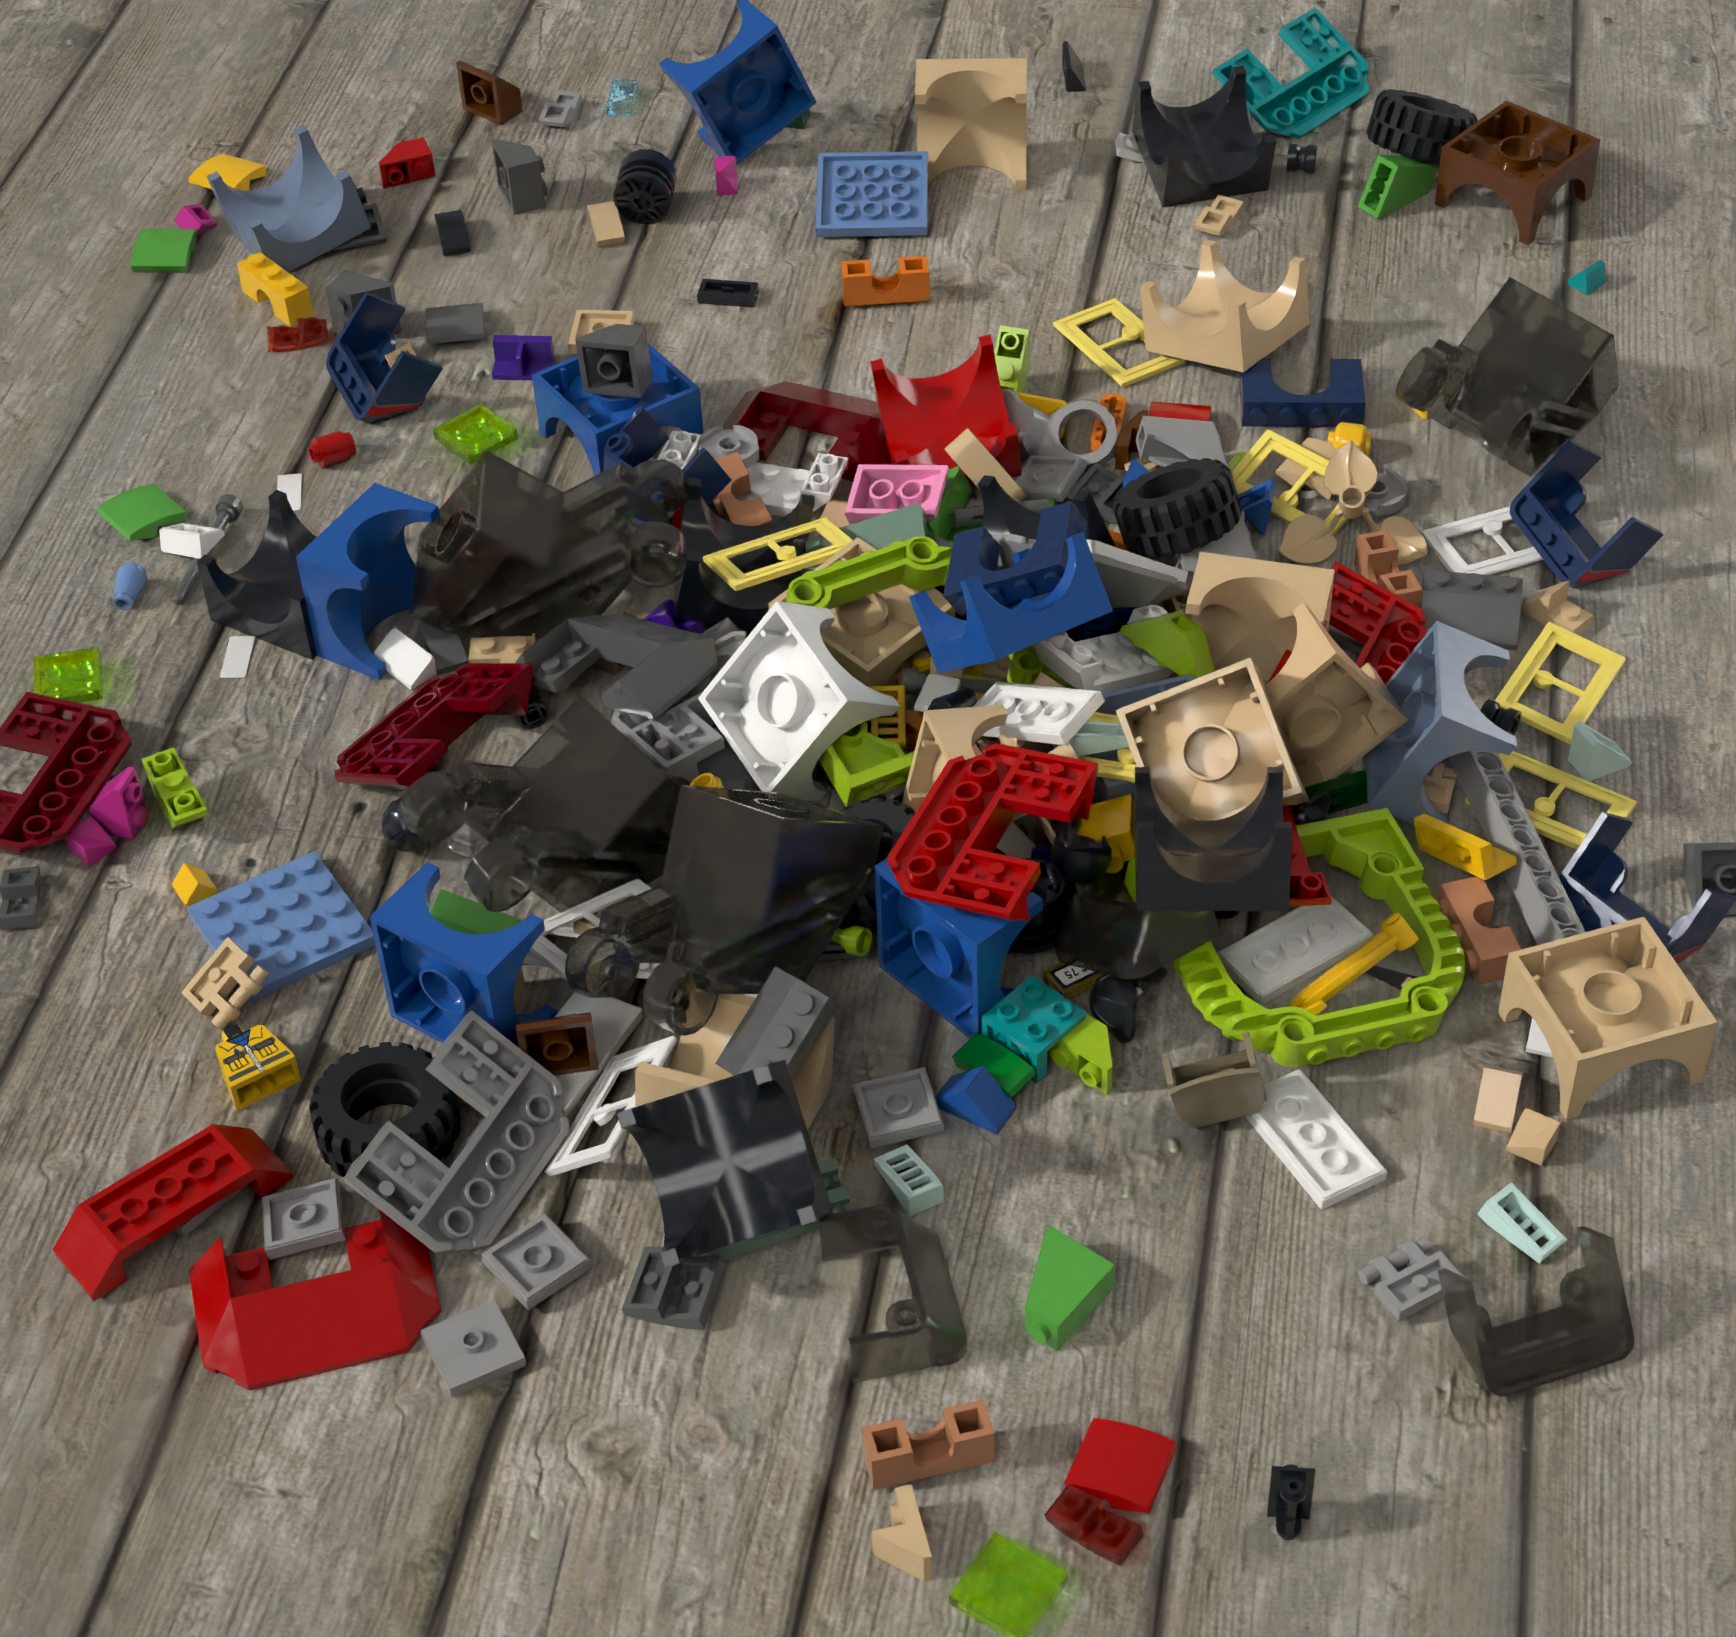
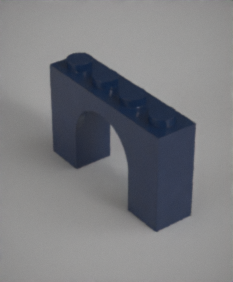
M1261 359L1244 373L1240 372L1239 389L1242 426L1336 427L1340 422L1364 424L1366 401L1361 359H1331L1329 387L1322 392L1312 395H1296L1280 389L1272 379L1271 359Z
M1072 501L1042 509L1037 538L1031 550L1015 565L999 571L996 570L1001 546L984 526L955 534L943 597L960 616L967 615L960 582L970 577L978 576L986 592L1001 605L1052 592L1059 584L1067 566L1068 546L1066 538L1082 532L1086 536L1088 521Z

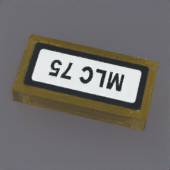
M1101 943L1043 971V981L1050 988L1070 1000L1091 990L1093 983L1103 973L1112 969L1123 968L1124 965L1104 943Z

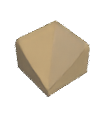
M1524 1109L1509 1140L1506 1151L1542 1166L1558 1139L1561 1122L1531 1109Z

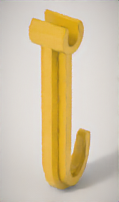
M1399 912L1394 913L1382 923V931L1292 998L1288 1006L1307 1009L1315 1015L1319 1014L1327 1007L1325 1004L1327 1000L1394 950L1403 951L1408 949L1419 938Z

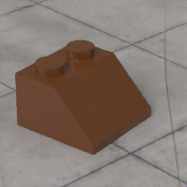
M458 61L456 63L464 110L499 125H503L523 112L520 88L465 62Z
M591 1012L516 1023L519 1048L554 1076L599 1070Z

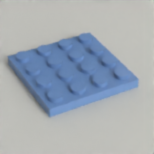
M928 151L818 153L816 237L927 235Z
M315 851L187 907L190 919L213 953L229 937L237 942L255 960L254 964L247 971L249 975L257 965H260L269 973L261 983L263 988L256 996L252 994L246 1001L247 1004L376 945L372 929ZM237 983L235 986L238 989L241 985Z

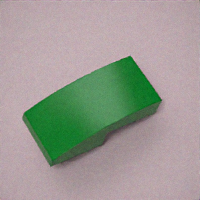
M978 1033L952 1056L956 1066L965 1071L984 1066L1011 1098L1036 1075L1035 1069L1022 1058L999 1043Z

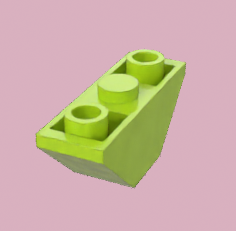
M1000 325L994 354L1001 389L1008 388L1015 392L1024 393L1030 365V330Z
M1180 611L1140 619L1123 625L1120 629V632L1129 638L1131 644L1144 649L1155 657L1154 659L1158 664L1170 668L1179 676L1191 674L1194 679H1197L1215 671L1205 630Z
M174 747L141 759L160 810L170 829L208 815L207 808Z
M1086 1013L1084 1021L1047 1051V1057L1052 1059L1059 1067L1066 1068L1080 1077L1088 1086L1095 1087L1107 1095L1112 1091L1113 1067L1108 1029L1105 1024Z

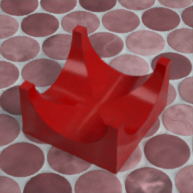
M991 334L979 337L976 350L962 365L947 373L933 377H902L888 370L882 359L870 361L877 406L892 465H948L949 469L957 467V463L944 448L969 428L1012 478L1022 476L1016 425L1010 424L1006 411ZM962 470L971 487L976 486Z

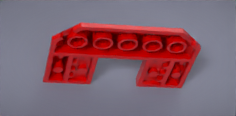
M1335 561L1331 567L1335 571L1329 625L1363 643L1354 663L1359 668L1369 663L1376 670L1384 684H1386L1428 632L1425 626L1426 617L1421 608ZM1286 649L1269 681L1284 667L1292 653L1290 650Z
M998 743L984 747L983 754L967 760L963 756L948 760L887 857V863L905 896L1008 920L1030 921L1026 898L1041 874L1040 863L993 853L1017 812L1071 823L1074 817L1088 820L1098 772V763Z
M379 1210L381 1220L345 1228V1242L351 1270L273 1288L269 1259L265 1247L226 1256L220 1237L189 1269L203 1367L215 1374L221 1372L235 1379L237 1385L250 1391L409 1352L417 1343V1335L421 1332L420 1330L429 1321L433 1323L442 1311L428 1247Z

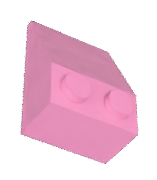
M859 464L845 509V516L849 525L919 502L924 509L926 522L936 519L949 472L948 465Z

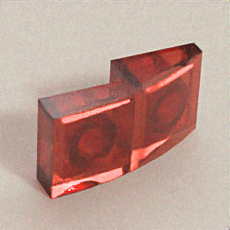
M315 317L297 318L296 327L285 325L267 326L268 352L302 350L328 341L326 319Z
M1070 1485L1064 1488L1044 1514L1046 1520L1067 1537L1089 1551L1119 1566H1122L1144 1536L1140 1524L1105 1510L1102 1498Z

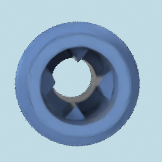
M126 562L117 569L113 604L121 610L131 609L132 604H134L146 585L148 578L143 566L134 562Z

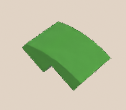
M141 229L132 254L130 265L132 271L188 273L190 256L195 254L197 229Z
M155 484L144 485L118 494L100 505L97 511L98 514L129 541L157 537L158 526L185 523L186 511Z

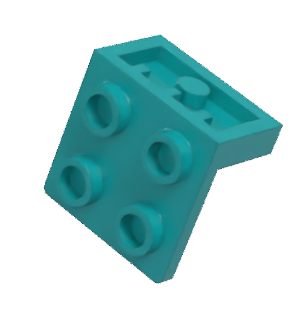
M1030 976L982 1015V1035L1006 1047L1035 1069L1036 1075L1031 1080L1039 1083L1047 1076V1051L1084 1021L1086 1012L1036 977Z

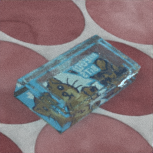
M637 79L612 80L606 104V116H633L639 90Z

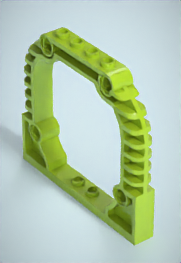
M925 536L895 541L887 547L875 551L869 550L850 560L837 561L824 569L804 573L789 584L786 603L832 609L900 584L915 590H927L940 585L945 586L952 547H938L933 539ZM1034 645L1008 655L1011 659L1007 674V681L1009 683L1033 685L1040 672H1046L1067 687L1076 689L1038 660ZM866 721L842 734L826 748L818 759L846 807L906 785L914 751L905 754L899 744L881 739L867 732L868 725ZM981 736V737L977 740L976 744H979L978 741H980V740H982V739L989 740V739H991L992 737Z
M1388 808L1297 825L1296 827L1306 857L1323 854L1328 864L1341 868L1360 878L1361 890L1371 898L1377 900L1384 899L1392 913L1399 912L1419 938L1412 947L1420 959L1425 976L1408 981L1402 987L1398 998L1321 1015H1315L1307 1009L1296 1006L1269 1010L1245 996L1229 977L1202 926L1206 911H1139L1157 947L1165 946L1166 954L1172 960L1176 973L1181 977L1185 990L1192 998L1193 1005L1204 1015V1020L1210 1026L1221 1029L1223 1036L1235 1042L1244 1041L1243 1033L1249 1032L1255 1051L1271 1054L1276 1063L1288 1068L1309 1064L1318 1065L1326 1060L1340 1057L1349 1058L1375 1049L1385 1050L1393 1045L1406 1042H1420L1425 1038L1435 1035L1439 1030L1447 1007L1452 1003L1460 990L1465 975V953L1460 945V939L1457 933L1451 929V923L1446 915L1442 914L1438 901L1432 897L1429 886L1422 881L1425 869ZM1132 858L1129 860L1124 884L1137 907L1135 859Z

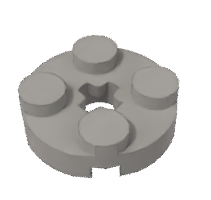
M723 425L715 426L706 430L698 441V452L705 448L715 460L738 452L745 467L748 468L759 459L757 436L752 430L744 426L733 425V429L723 430Z
M1385 469L1384 473L1377 472L1376 484L1365 498V507L1369 509L1373 520H1378L1381 516L1395 513L1405 507L1407 499V483L1405 479L1392 470Z

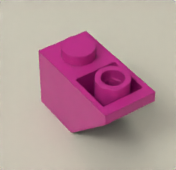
M127 767L105 784L89 808L91 816L108 835L134 840L141 827H144L148 821L149 811L144 802L142 785L139 783L135 767Z

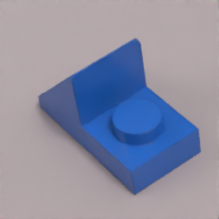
M1273 479L1239 494L1242 510L1245 513L1244 522L1246 523L1248 520H1251L1263 535L1266 533L1275 489Z

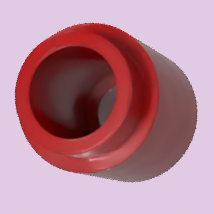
M338 431L313 438L312 445L308 447L312 462L318 463L321 468L350 459V456L356 455L355 442L349 432L343 433Z

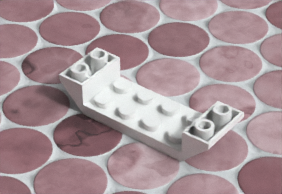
M673 430L653 466V472L656 474L659 469L667 466H675L682 470L698 453V441L701 435ZM818 453L810 471L755 462L746 468L749 473L751 493L738 498V500L751 501L761 497L770 515L785 517L797 506L802 494L815 496L814 512L831 500L848 464V458Z
M1157 605L1136 608L1133 610L1127 624L1140 619L1167 614V611ZM1064 631L1034 644L1038 660L1076 689L1100 691L1102 694L1165 679L1174 672L1170 668L1158 664L1154 659L1155 657L1144 649L1131 644L1129 638L1121 632L1074 642L1068 637L1067 632Z

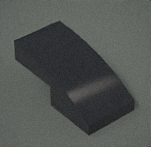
M462 210L434 214L443 256L471 252Z

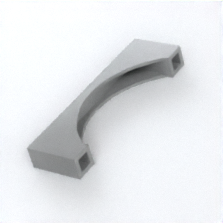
M1142 416L1136 437L1140 459L1150 460L1166 467L1171 465V463L1179 461L1186 462L1189 459L1201 460L1203 458H1210L1211 460H1219L1227 466V454L1223 453L1221 435L1217 434L1214 422ZM1243 510L1238 524L1234 526L1232 531L1223 534L1222 538L1210 542L1205 547L1193 549L1192 552L1179 553L1175 568L1188 572L1186 579L1188 586L1187 590L1178 594V596L1188 597L1200 552L1257 559V552L1251 545V532L1246 528L1244 522L1245 513Z

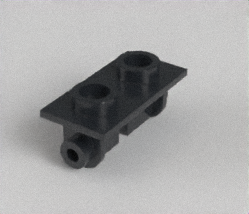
M1292 1464L1272 1466L1267 1517H1276V1531L1285 1540L1297 1538L1302 1530V1519H1310L1316 1468H1302Z

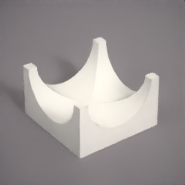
M776 601L698 697L766 798L820 801L827 791L820 782L812 779V773L818 759L826 748L842 734L858 724L876 717L892 716L900 707L893 696L879 693L854 678L830 654L820 635V629L829 628L836 619L831 610L827 608Z

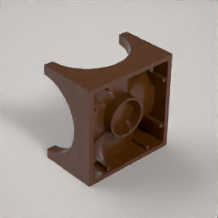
M1505 101L1442 147L1435 205L1442 208L1450 205L1452 197L1460 185L1473 183L1486 186L1499 194L1509 205L1518 224L1519 242L1530 245L1535 241L1537 228L1547 205L1569 180L1573 182L1576 198L1582 201H1587L1591 198L1600 139Z

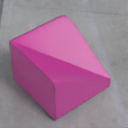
M716 157L715 175L718 195L738 194L736 157Z
M201 204L183 206L173 220L181 229H197V237L218 224Z
M91 816L80 821L70 836L65 838L68 851L88 866H91L117 849L116 844Z

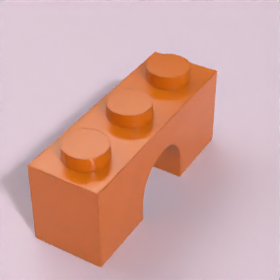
M927 256L898 257L897 271L885 278L878 277L871 272L870 259L841 261L844 306L861 307L874 304L890 305L892 303L930 301Z

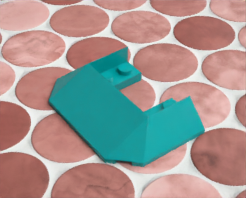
M1316 7L1283 26L1278 33L1284 42L1310 68L1309 71L1283 86L1248 48L1214 68L1211 72L1224 86L1230 77L1232 68L1244 66L1246 71L1245 92L1247 112L1265 131L1299 139L1369 94V84L1366 79V74L1369 72L1368 62Z

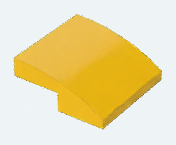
M222 153L201 164L190 175L189 183L212 189L207 176L217 171L227 185L238 190L249 191L250 180L266 176L267 166Z

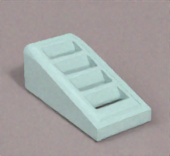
M1087 721L1069 741L1078 757L1129 747L1120 723ZM1052 744L1054 749L1059 746L1058 744Z
M908 1145L873 1159L874 1165L909 1217L944 1202V1186ZM905 1159V1161H903V1162H900V1163H898V1164H896V1165L890 1166V1164H892V1163H895V1162H897V1161H899V1160ZM907 1167H910V1168H911V1169H909V1170H907V1171H905V1172H903V1173H900V1174H897V1173H896V1172H898V1171H900V1170H903V1169H905V1168H907ZM915 1175L917 1176V1178L904 1182V1180L909 1179ZM920 1184L923 1185L922 1187H919L915 1190H911V1188L916 1187Z
M1512 1182L1486 1201L1477 1214L1488 1226L1537 1263H1541L1567 1241L1562 1233ZM1504 1208H1507L1511 1212L1507 1214L1504 1211ZM1517 1217L1523 1220L1519 1225L1514 1221ZM1532 1227L1536 1231L1529 1236L1525 1230ZM1544 1236L1549 1241L1540 1248L1536 1241Z

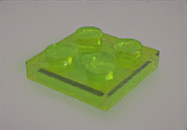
M481 403L433 429L434 439L470 465L518 439V432L515 427Z
M99 647L33 657L34 693L77 703L103 699L102 659Z
M995 1532L949 1594V1604L1005 1637H1029L1067 1584L1068 1572Z

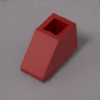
M424 137L397 143L378 163L383 189L436 177L432 152Z

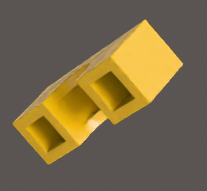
M259 252L237 263L242 292L257 303L269 298L274 315L289 327L314 316L309 287L264 254Z

